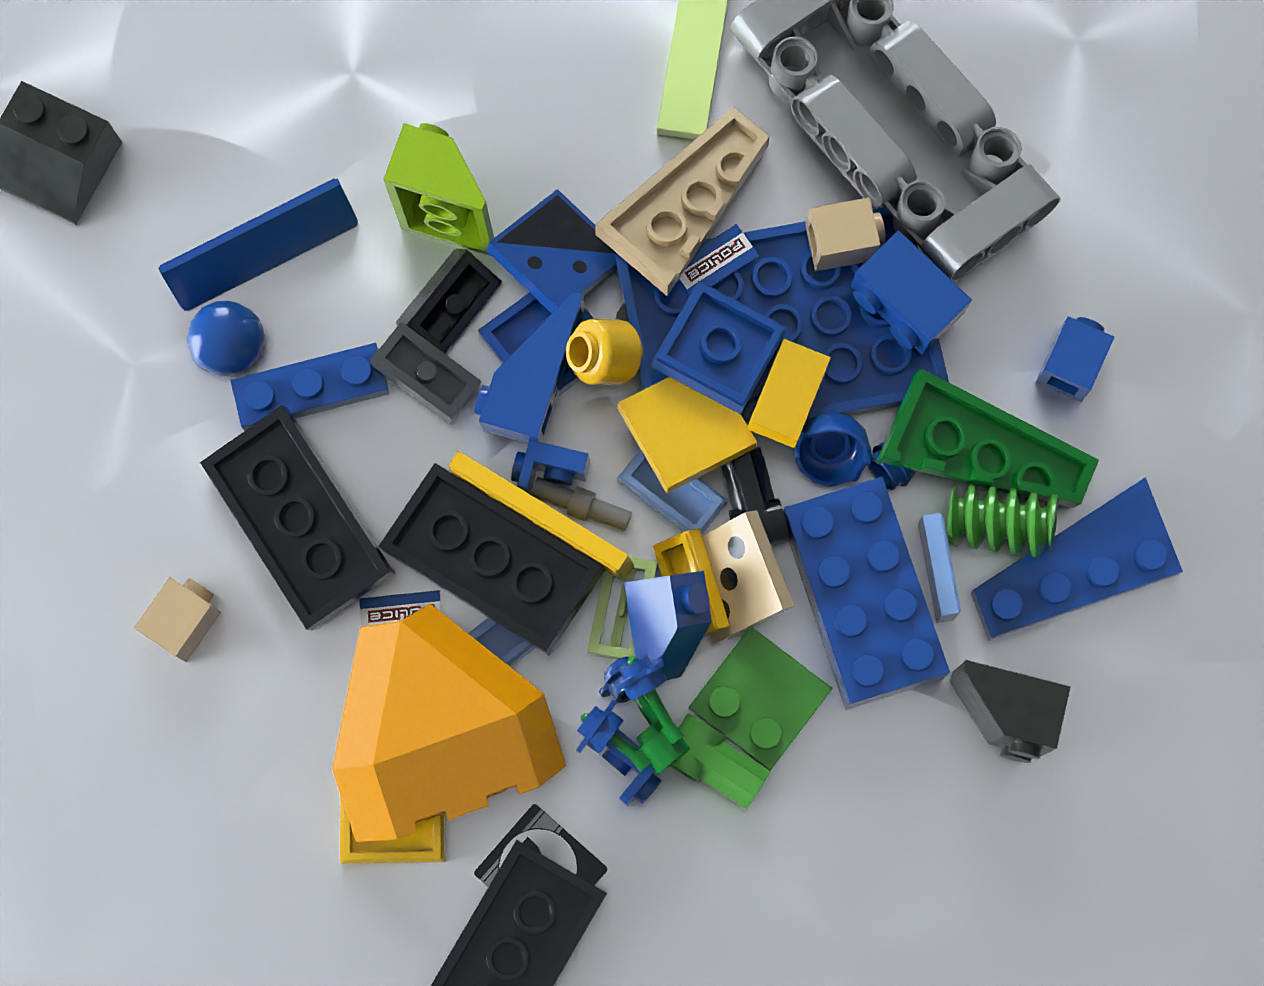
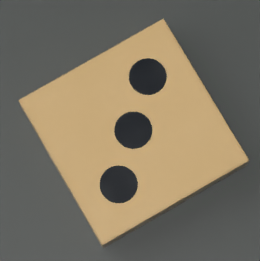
M757 510L745 512L702 536L730 627L709 634L713 644L725 642L795 607Z

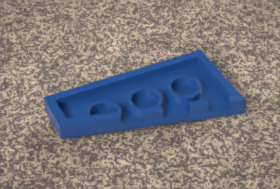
M1145 477L1056 535L1052 550L1047 545L1039 558H1034L1030 552L973 589L971 596L988 640L1174 577L1182 573L1183 570Z

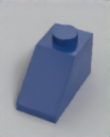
M704 570L624 582L635 657L647 654L650 660L661 656L664 663L661 669L667 680L681 677L712 622Z

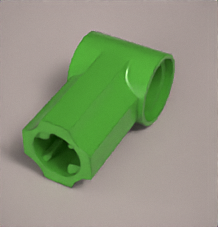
M687 714L678 729L684 735L682 738L691 749L673 763L671 767L697 783L700 780L747 810L771 771L750 758L747 754L726 743V738L717 730L695 716Z

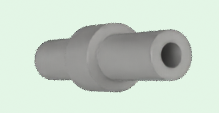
M537 477L531 491L533 497L567 509V515L586 521L589 517L624 531L632 515L631 511L596 499V493L578 486L575 490Z

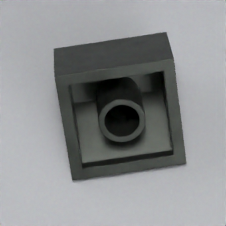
M21 80L0 117V190L76 225L122 141L107 120Z
M965 660L952 672L951 685L987 743L1001 747L1000 756L1019 762L1031 763L1032 758L1040 759V756L1057 749L1071 686Z

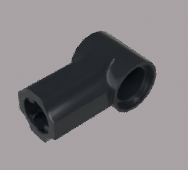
M756 447L746 454L720 466L732 509L729 510L730 520L745 512L757 510L771 546L790 542L785 514L779 498H774L761 447Z

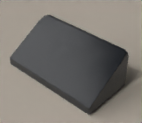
M456 248L398 318L396 325L403 322L445 354L502 281L467 249Z

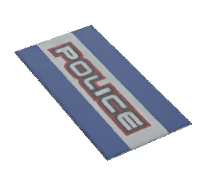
M735 224L701 246L679 279L691 294L698 280L711 287L759 255L738 225Z
M440 590L359 598L361 627L401 621L429 603L441 612Z

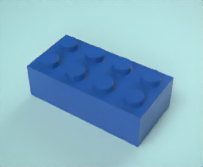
M883 477L784 507L783 511L790 537L789 544L845 710L945 678L950 673Z

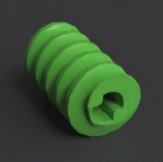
M969 484L963 497H958L956 485H954L947 519L949 545L957 547L966 533L971 549L977 550L987 536L990 550L992 552H999L1005 540L1008 539L1010 551L1013 555H1019L1026 542H1028L1031 555L1034 558H1039L1047 545L1052 550L1058 515V495L1052 494L1046 507L1043 508L1040 507L1037 492L1032 491L1025 505H1020L1016 489H1011L1005 501L999 502L995 486H990L984 500L978 499L975 484Z

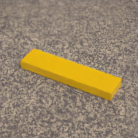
M457 451L449 463L450 471L454 475L600 563L606 572L619 580H625L633 569L634 564L628 554L460 451Z

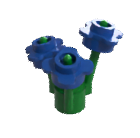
M647 654L638 657H623L612 663L605 670L604 679L606 682L599 690L601 697L612 695L615 700H612L604 712L595 706L589 714H582L581 721L583 723L577 732L585 738L576 749L577 752L581 753L587 745L600 754L607 743H610L629 757L640 772L650 765L656 774L659 775L691 749L682 738L684 735L672 721L655 688L667 680L661 669L664 666L661 656L650 660ZM633 700L650 726L635 738L642 746L641 748H635L615 733L624 721L612 712L617 703Z

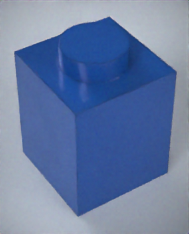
M1068 316L1054 339L1036 382L1082 402L1094 385L1114 340V336L1105 333L1104 327L1092 319L1085 317L1074 319Z

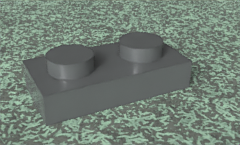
M400 322L370 361V365L449 424L461 412L482 382L403 322Z

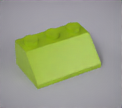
M403 123L383 179L401 229L491 256L486 250L489 242L494 239V233L486 200L454 139L448 137L449 134L445 130L432 124L421 123L419 127Z

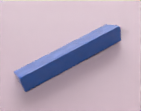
M333 178L161 264L158 269L180 307L184 311H189L356 227L358 219L338 178Z

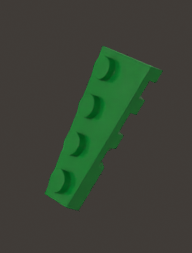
M921 368L912 378L876 462L986 488L995 486L996 490L1007 493L1011 489H1016L1017 495L1029 497L1033 491L1037 492L1039 500L1046 502L1049 501L1052 494H1057L1058 505L1074 508L1082 504L1099 459Z

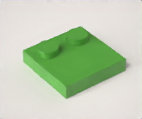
M751 628L745 632L688 709L755 761L771 771L833 688L756 629Z

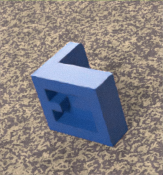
M529 439L526 453L518 451L516 454L511 481L518 482L517 487L530 495L537 470L544 472L543 478L545 480L561 485L571 486L574 479L586 482L590 466L589 453Z
M618 729L615 732L635 748H641L621 730ZM607 743L605 746L607 750L602 754V757L624 776L631 769L638 774L619 799L627 806L634 799L643 804L662 780L655 775L656 772L650 765L640 772L629 757L610 743Z

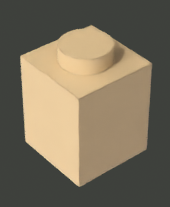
M869 197L814 207L809 210L805 227L815 271L866 262L879 249L880 243L885 242V228L882 216L879 212L873 213Z
M169 577L134 629L174 656L187 662L219 617L221 611L209 603L214 594L191 578H188L185 584L181 585Z

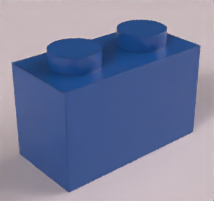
M899 230L856 271L850 285L854 290V298L867 312L871 314L878 312L891 325L890 331L900 344L908 349L914 347L922 355L964 315L972 301L967 294Z

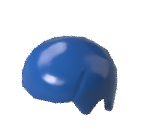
M216 301L202 307L190 321L187 344L195 364L218 376H230L247 371L261 357L265 341L264 330L259 317L247 307L232 301Z
M837 412L819 414L807 421L803 426L795 448H793V456L799 470L814 483L836 486L849 481L856 482L859 480L867 464L872 462L871 446L865 428L852 416Z

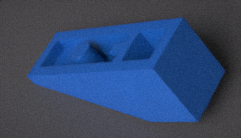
M572 292L494 372L490 387L482 385L477 396L474 414L480 415L479 423L483 431L528 444L529 439L543 442L568 365L566 358L567 342L581 323L586 308L583 294Z

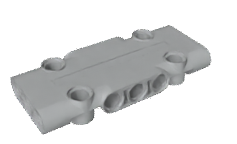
M756 0L745 7L731 23L730 32L769 75V86L772 92L779 98L791 100V109L797 122L863 198L869 197L871 205L875 208L884 206L893 217L894 230L896 232L899 230L911 243H916L927 257L953 282L968 274L1038 224L1060 202V196L1032 165H1027L1020 157L1022 147L1018 136L1009 129L995 127V114L981 93L921 27L912 21H906L901 25L892 15L894 9L893 0ZM861 16H868L873 18L874 20H867ZM794 66L799 68L801 71H790L785 67ZM986 155L997 156L1003 162H994ZM917 207L923 209L928 216L916 215L909 208Z

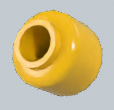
M590 319L581 322L569 337L566 346V358L569 366L581 382L590 385H620L629 382L636 375L643 357V347L636 329L629 322L619 319Z

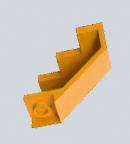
M429 603L398 622L360 627L332 771L356 842L402 838L418 832L415 824L417 821L428 820L439 815H446L448 820L489 806L487 799L490 796L502 793L508 788L516 787L519 795L539 788L566 767L544 693L432 604Z

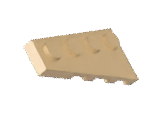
M735 107L731 108L595 224V235L668 296L768 148L769 135Z

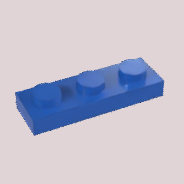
M372 343L231 379L230 382L242 429L244 431L281 405L287 407L294 418H299L390 394L386 377L370 365L372 357L379 350L377 344Z

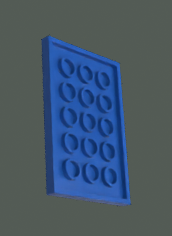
M885 207L872 209L873 213L879 212L881 214L885 228V242L880 243L879 249L896 233L893 228V217ZM806 221L743 232L759 256L711 286L788 327L783 339L831 357L805 423L823 413L837 412L845 415H854L901 406L914 374L921 368L949 382L939 339L923 355L914 347L908 349L895 339L890 331L891 325L878 312L871 314L856 301L853 295L854 290L850 285L856 271L865 262L815 271L805 227ZM713 238L705 239L701 246H703ZM616 255L615 262L627 322L636 329L643 347V357L638 369L642 391L669 377L652 368L651 364L688 300L690 293L681 280L678 279L668 296H666L620 255ZM783 339L741 413L747 425L752 417Z

